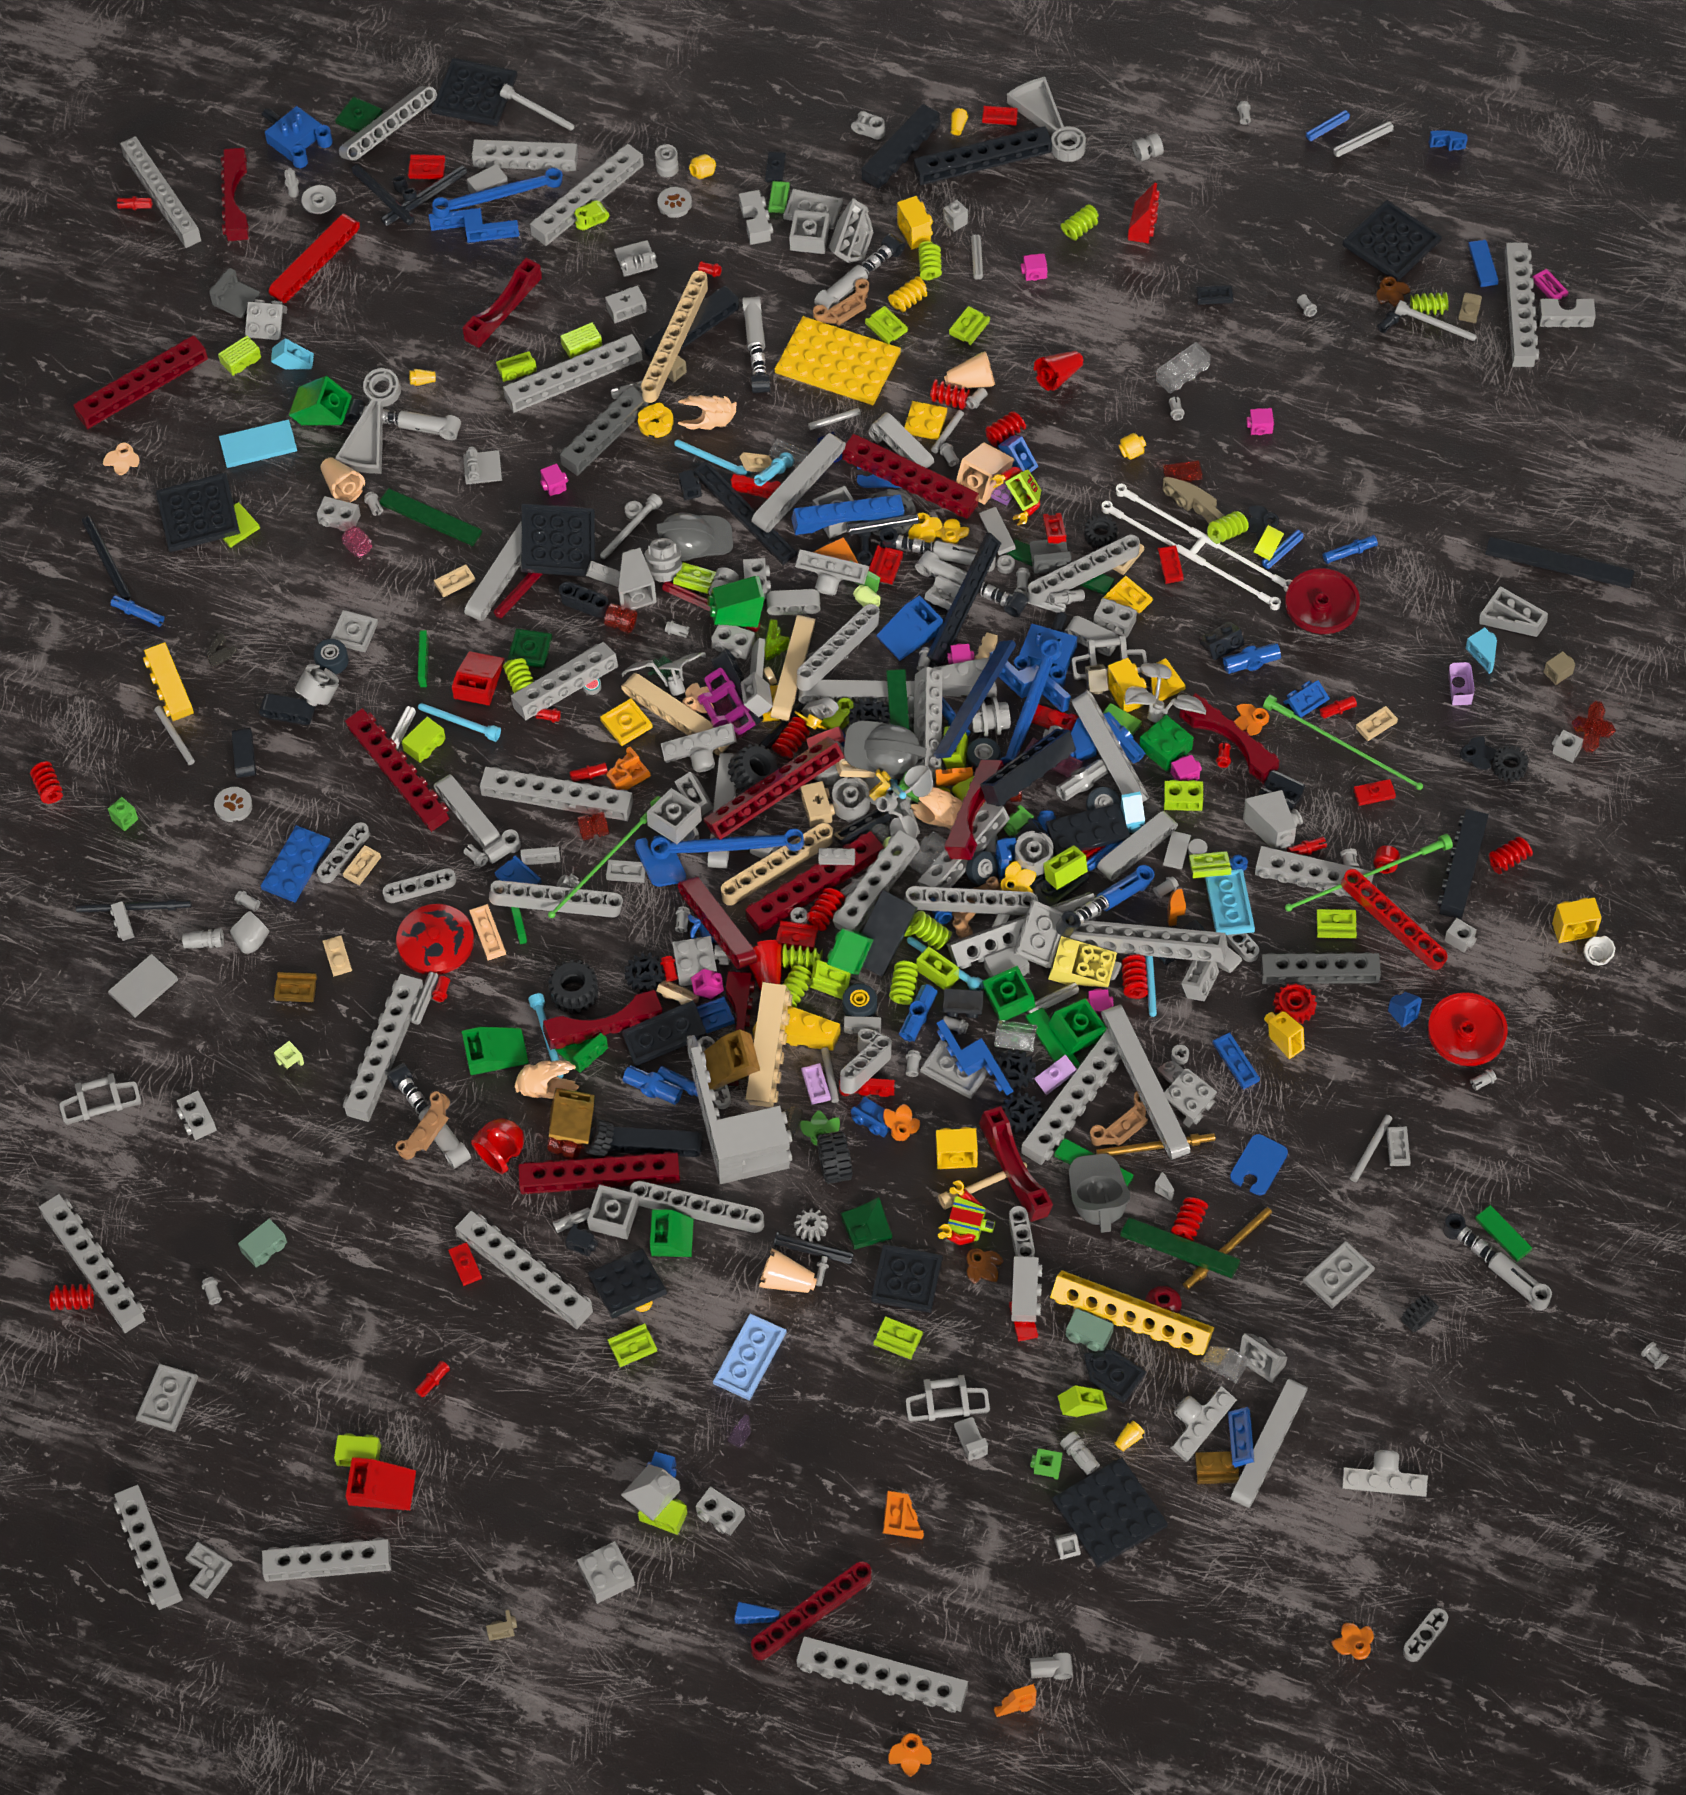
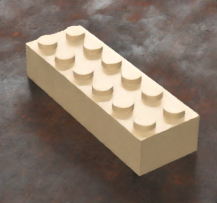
M762 983L754 1038V1047L760 1071L749 1075L746 1100L750 1105L773 1107L774 1103L778 1102L779 1091H777L776 1086L781 1081L779 1065L783 1064L784 1061L782 1045H786L787 1033H785V1025H789L790 1014H788L787 1010L788 1006L792 1005L793 998L786 985Z

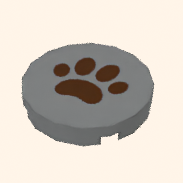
M680 187L667 188L658 197L660 212L671 218L686 215L692 207L690 193Z
M229 787L217 795L214 808L217 815L224 821H241L250 814L252 799L245 789Z

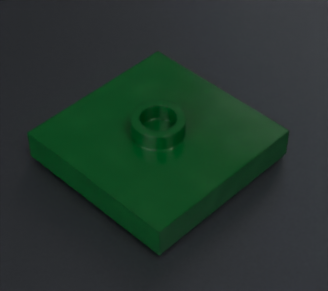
M353 97L335 121L336 124L359 133L380 117L383 110Z
M516 628L508 661L521 658L526 660V665L544 668L552 641V634Z

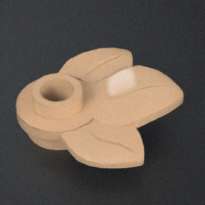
M120 443L115 451H111L105 456L103 465L114 466L116 474L123 475L129 470L130 466L138 467L139 456L134 453L132 446L127 443Z
M698 683L690 685L685 692L686 697L682 703L695 712L707 713L703 705L698 702L697 697L702 693L710 692L708 687L700 688Z

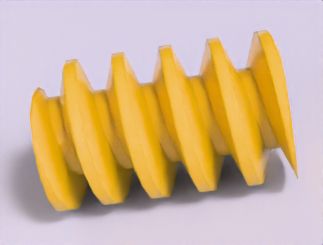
M916 276L909 283L900 287L899 290L888 296L889 302L896 310L905 312L906 307L911 308V303L915 305L917 300H922V296L927 297L926 286L923 280Z

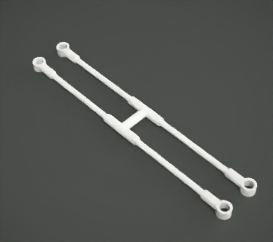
M1124 484L1116 486L1117 496H1125L1134 502L1136 501L1186 529L1190 534L1199 538L1194 546L1188 550L1179 544L1177 545L1124 515L1122 511L1113 507L1110 501L1102 503L1101 510L1103 513H1111L1119 519L1122 518L1169 546L1176 545L1177 551L1201 566L1208 567L1255 594L1259 599L1268 603L1272 610L1280 608L1281 600L1278 597L1272 598L1263 592L1253 589L1206 562L1204 558L1196 553L1206 542L1270 577L1272 581L1283 586L1286 592L1287 585L1292 582L1291 579L1285 580L1276 574L1274 575L1220 543L1212 542L1209 536L1194 527H1189L1140 499L1138 495L1127 490Z

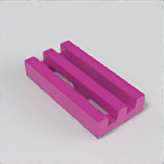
M1547 269L1532 276L1533 282L1549 299L1561 300L1562 296L1566 297L1568 295V291Z

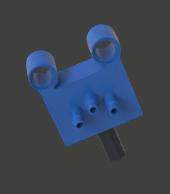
M296 106L282 118L270 109L263 110L262 116L273 124V126L265 131L267 143L292 161L295 167L303 168L308 164L305 149L317 140L318 146L321 148H328L332 145L330 128L320 124Z
M1061 611L1056 614L1051 629L1031 624L1021 652L1014 660V667L1018 671L1035 664L1040 666L1044 656L1041 652L1042 644L1049 639L1056 640L1062 649V654L1057 660L1053 661L1049 676L1062 688L1065 686L1066 674L1077 648V636L1062 632L1067 619V615ZM1057 646L1047 648L1046 654L1051 655L1055 653Z

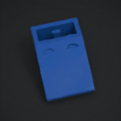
M919 595L907 603L876 637L900 661L937 636L943 619Z

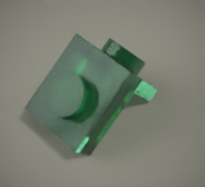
M663 655L659 659L655 658L653 663L659 669L660 666L672 663V661ZM650 667L651 669L649 670L648 674L651 676L655 673L657 676H659L657 672L654 670V668ZM660 669V672L668 681V677L672 676L671 670Z

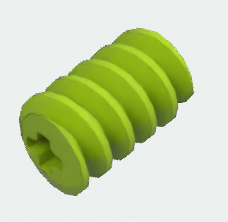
M1087 204L1079 212H1076L1062 223L1061 229L1065 235L1076 241L1083 233H1087L1088 229H1092L1093 225L1096 226L1098 224V213L1092 205Z
M929 241L922 242L919 245V267L922 280H932L940 277L942 274L941 248Z
M1443 292L1442 297L1440 293H1436L1435 297L1433 293H1429L1428 297L1425 293H1422L1421 297L1419 294H1415L1414 298L1411 295L1410 308L1421 313L1425 311L1427 315L1430 314L1431 310L1436 315L1437 310H1439L1441 315H1443L1444 310L1448 311L1447 293Z
M1234 511L1209 523L1207 528L1208 536L1212 542L1219 544L1236 535H1240L1242 532H1246L1248 530V521L1241 512Z
M512 659L503 665L514 693L533 683L534 680L531 677V672L526 665L525 659Z
M922 910L915 913L910 923V926H912L911 933H916L918 938L922 937V941L927 942L929 946H933L935 950H939L944 946L952 935L950 930L948 931L946 927L942 926V924L931 918L928 914H925Z
M784 944L781 962L785 969L789 965H791V968L794 965L806 966L811 971L814 961H822L823 949L820 954H818L817 948H814L813 952L810 953L809 947L802 952L801 946L795 951L794 945H791L790 949L787 950V946Z
M899 961L895 964L892 985L890 987L891 991L889 992V997L892 1001L902 1005L913 1003L914 984L917 982L915 977L918 976L916 970L919 968L915 963Z
M800 965L792 967V971L789 972L788 977L782 984L786 985L793 995L791 1006L797 1008L796 1003L801 1001L800 997L805 995L804 991L808 990L807 984H812V980L809 978L812 976V973Z

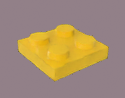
M912 401L904 428L911 435L938 440L947 415V408Z
M632 698L600 717L601 722L621 746L653 728L650 720Z

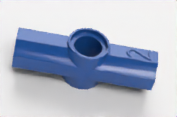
M1276 643L1259 648L1255 646L1246 647L1241 653L1223 658L1225 671L1230 674L1244 669L1249 671L1257 670L1264 663L1281 659L1280 648Z
M1110 712L1104 713L1103 715L1126 756L1133 764L1140 761L1146 754L1144 750L1135 742L1130 732L1123 725L1121 726Z
M928 984L922 985L915 1001L910 1005L909 1013L899 1032V1036L909 1042L915 1041L922 1025L926 1022L927 1014L938 993L933 986Z
M630 1065L624 1073L623 1082L640 1089L644 1095L650 1098L658 1097L674 1105L681 1098L683 1089L665 1081L661 1075L655 1072L647 1073Z

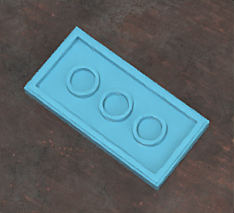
M289 420L219 436L227 468L297 451Z
M1231 870V875L1205 877L1215 932L1225 933L1226 935L1255 932L1243 870Z

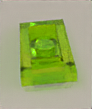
M770 619L765 645V660H771L789 647L790 638L780 636L781 628L778 627V620Z

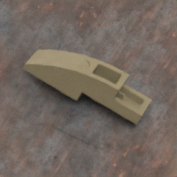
M1170 477L1163 479L1164 493L1167 496H1171L1177 505L1183 507L1186 511L1193 508L1197 514H1201L1206 519L1208 524L1224 516L1216 509L1217 500L1204 490L1179 479Z

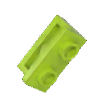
M530 352L496 362L503 382L537 372L536 362L532 359Z

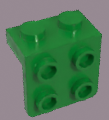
M600 1033L596 1038L585 1040L580 1044L566 1045L562 1049L555 1050L564 1060L570 1061L571 1064L575 1065V1070L581 1073L608 1049L607 1038Z

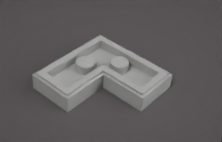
M200 1542L195 1544L185 1558L186 1561L201 1570L189 1586L205 1598L210 1596L232 1566L230 1561Z

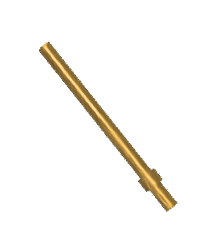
M1190 1134V1137H1186L1189 1145L1197 1146L1200 1143L1215 1141V1134ZM1161 1141L1099 1149L1096 1150V1154L1113 1156L1162 1149L1164 1146Z
M1266 1207L1224 1245L1219 1252L1228 1254L1272 1213L1271 1209ZM1200 1266L1193 1271V1275L1183 1283V1286L1189 1290L1198 1280L1204 1279L1209 1270Z

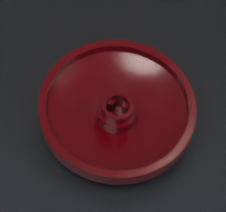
M1318 568L1305 571L1292 580L1287 588L1285 606L1289 617L1302 629L1316 634H1332L1347 628L1355 620L1359 611L1360 596L1357 587L1347 576L1335 570Z

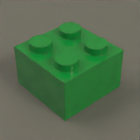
M1165 715L1140 737L1139 746L1149 758L1162 769L1168 771L1171 768L1172 762L1177 761L1192 750L1194 737L1168 715Z
M1018 965L982 981L984 992L1000 1023L1036 1007L1034 996Z
M1086 998L1055 1011L1048 1023L1069 1054L1097 1043L1107 1030V1027Z

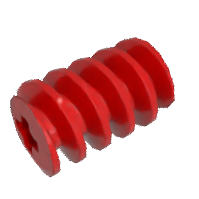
M935 379L931 388L930 398L932 397L933 402L939 400L940 404L945 402L947 406H950L952 403L954 408L959 405V408L962 410L966 406L970 389L966 393L964 386L959 391L957 384L952 389L951 383H948L947 387H945L944 381L938 385V380Z
M1011 411L1003 419H998L997 422L986 427L987 439L994 447H997V442L1001 444L1004 442L1003 439L1006 440L1009 436H1015V432L1019 434L1021 432L1020 428L1026 430V424L1019 414Z
M793 717L783 730V733L775 741V744L772 745V749L780 756L793 758L794 753L798 751L797 747H801L802 742L806 740L805 736L810 735L806 723L799 717Z
M44 761L36 764L31 769L30 775L36 790H38L41 801L45 804L59 801L63 797L61 793L62 787L59 785L60 782L57 780V775L54 768H52L51 762Z
M1518 836L1514 840L1509 841L1508 844H1504L1502 847L1490 852L1489 862L1497 874H1502V870L1507 871L1508 866L1514 867V862L1519 864L1521 862L1520 858L1526 860L1527 856L1531 857L1533 851L1528 842Z
M825 888L806 915L809 923L818 926L820 931L826 930L825 925L830 924V920L833 919L835 912L838 910L837 908H841V902L845 901V896L836 889Z
M1130 955L1121 962L1123 992L1125 996L1132 999H1141L1148 995L1146 990L1148 988L1146 983L1147 972L1145 970L1146 964L1144 963L1146 959L1143 955Z
M1185 1198L1171 1229L1172 1234L1194 1241L1192 1237L1197 1235L1195 1230L1200 1228L1198 1223H1202L1203 1219L1201 1216H1205L1206 1212L1204 1210L1208 1209V1204L1197 1198Z
M74 1284L71 1285L70 1290L67 1289L66 1285H63L62 1290L59 1289L58 1285H55L54 1291L50 1292L51 1310H55L56 1307L59 1310H63L64 1307L67 1310H71L73 1306L76 1310H79L81 1306L83 1309H88L89 1305L91 1309L94 1307V1292L90 1284L87 1285L86 1290H84L82 1284L79 1285L78 1290H76Z

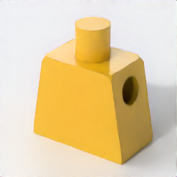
M1270 1012L1265 1016L1264 1021L1269 1027V1037L1288 1059L1304 1050L1303 1026L1286 1012H1281L1278 1015Z

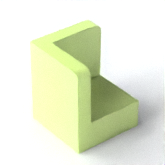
M290 1041L274 1052L276 1062L279 1065L283 1064L286 1069L296 1062L300 1066L304 1064L302 1054Z

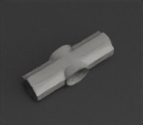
M1097 759L1087 767L1072 772V777L1056 786V793L1063 801H1067L1077 793L1091 789L1095 781L1108 774L1109 769L1102 759Z

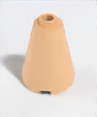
M981 352L947 371V375L944 376L946 385L951 383L952 389L956 384L958 389L963 386L965 388H978L995 385L986 352Z
M327 458L322 462L320 468L334 499L352 502L362 494L365 480L359 472L334 458Z
M771 1249L770 1253L773 1256L770 1255V1258L766 1261L761 1280H764V1283H759V1287L808 1293L810 1289L814 1290L817 1279L814 1278L815 1274L776 1249Z

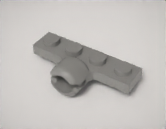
M801 549L795 565L798 569L817 573L818 578L815 590L831 596L837 593L841 580L865 584L869 567L866 565Z
M729 723L661 743L665 762L668 763L690 757L693 770L705 772L713 769L715 766L713 750L737 743L733 724Z
M1222 1386L1217 1389L1205 1405L1199 1404L1192 1396L1184 1398L1175 1408L1174 1414L1185 1423L1186 1428L1171 1446V1449L1187 1462L1237 1399Z
M1378 1450L1374 1454V1465L1371 1470L1343 1469L1342 1489L1426 1497L1428 1476L1399 1472V1454L1395 1451Z

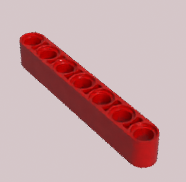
M342 214L271 284L269 295L282 303L288 302L357 233L360 223L350 216Z
M1347 870L1341 880L1342 888L1432 970L1441 969L1448 958L1447 952L1358 870ZM1347 878H1353L1355 883H1350ZM1361 891H1367L1370 896L1363 895ZM1376 904H1381L1384 909L1377 908ZM1390 917L1397 918L1398 922L1391 921ZM1404 930H1410L1412 935H1407ZM1419 943H1424L1427 948H1421ZM1433 956H1438L1441 962L1435 961Z

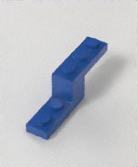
M481 208L452 211L443 218L429 214L431 231L465 227L468 243L519 237L517 220L483 224Z
M1007 661L998 677L1021 698H1024L1029 693L1039 666L1035 664L1018 671ZM1048 675L1042 694L1063 713L1069 708L1071 695Z
M941 1020L936 1023L940 1029L937 1031L942 1041L946 1040L949 1044L946 1046L948 1052L952 1057L955 1055L958 1059L955 1063L960 1072L965 1071L970 1076L985 1067L990 1076L995 1075L997 1080L994 1083L999 1091L1004 1090L1006 1095L1014 1092L982 1038L962 1050L945 1021Z

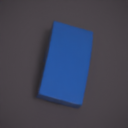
M1431 131L1429 145L1430 148L1447 146L1449 151L1465 149L1468 137L1467 134L1455 131Z

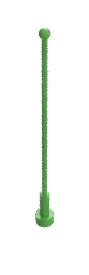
M1269 695L1263 704V708L1271 711L1274 709L1290 719L1294 718L1411 783L1417 790L1423 788L1422 783L1409 779L1296 716L1293 711L1277 703L1276 697Z
M656 796L651 801V806H653L661 797ZM647 812L640 818V822L565 897V899L553 911L548 912L549 918H554L556 915L555 913L622 846V844L642 824H646L648 822Z
M1448 834L1438 837L1439 841L1420 848V851L1365 873L1363 876H1371L1418 855H1426L1440 848L1444 851L1453 847L1452 840ZM1351 879L1349 880V882L1354 883L1355 880ZM1339 884L1294 904H1286L1285 910L1291 911L1296 906L1340 889L1342 886Z

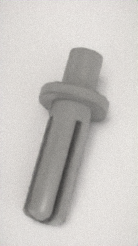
M822 1256L821 1262L817 1263L819 1267L815 1284L817 1286H822L825 1270L829 1268V1265L826 1264L828 1257Z

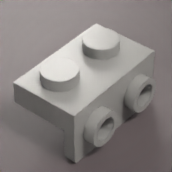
M938 575L934 585L926 592L924 599L949 611L961 585Z

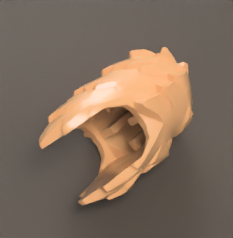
M704 395L689 396L678 401V403L702 408V414L699 418L678 422V424L692 430L699 428L711 430L716 426L724 427L732 420L736 413V402L732 404L726 396L724 398L715 395L712 397Z
M932 787L931 792L927 796L919 797L921 802L911 804V809L914 811V815L922 820V822L951 830L963 802L947 791Z
M561 1060L540 1061L536 1065H525L517 1076L515 1082L516 1092H521L524 1096L553 1099L555 1088L576 1091L579 1086L575 1084V1081L557 1077L558 1075L568 1073L569 1070L575 1069L576 1066L571 1064L570 1061Z

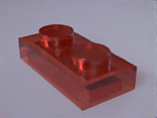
M1199 461L1163 465L1165 477L1185 482L1202 479Z

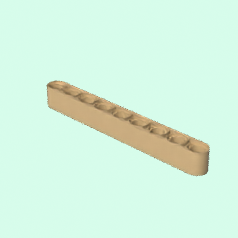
M695 271L691 275L641 383L642 398L645 402L652 403L658 399L707 292V275L703 271Z

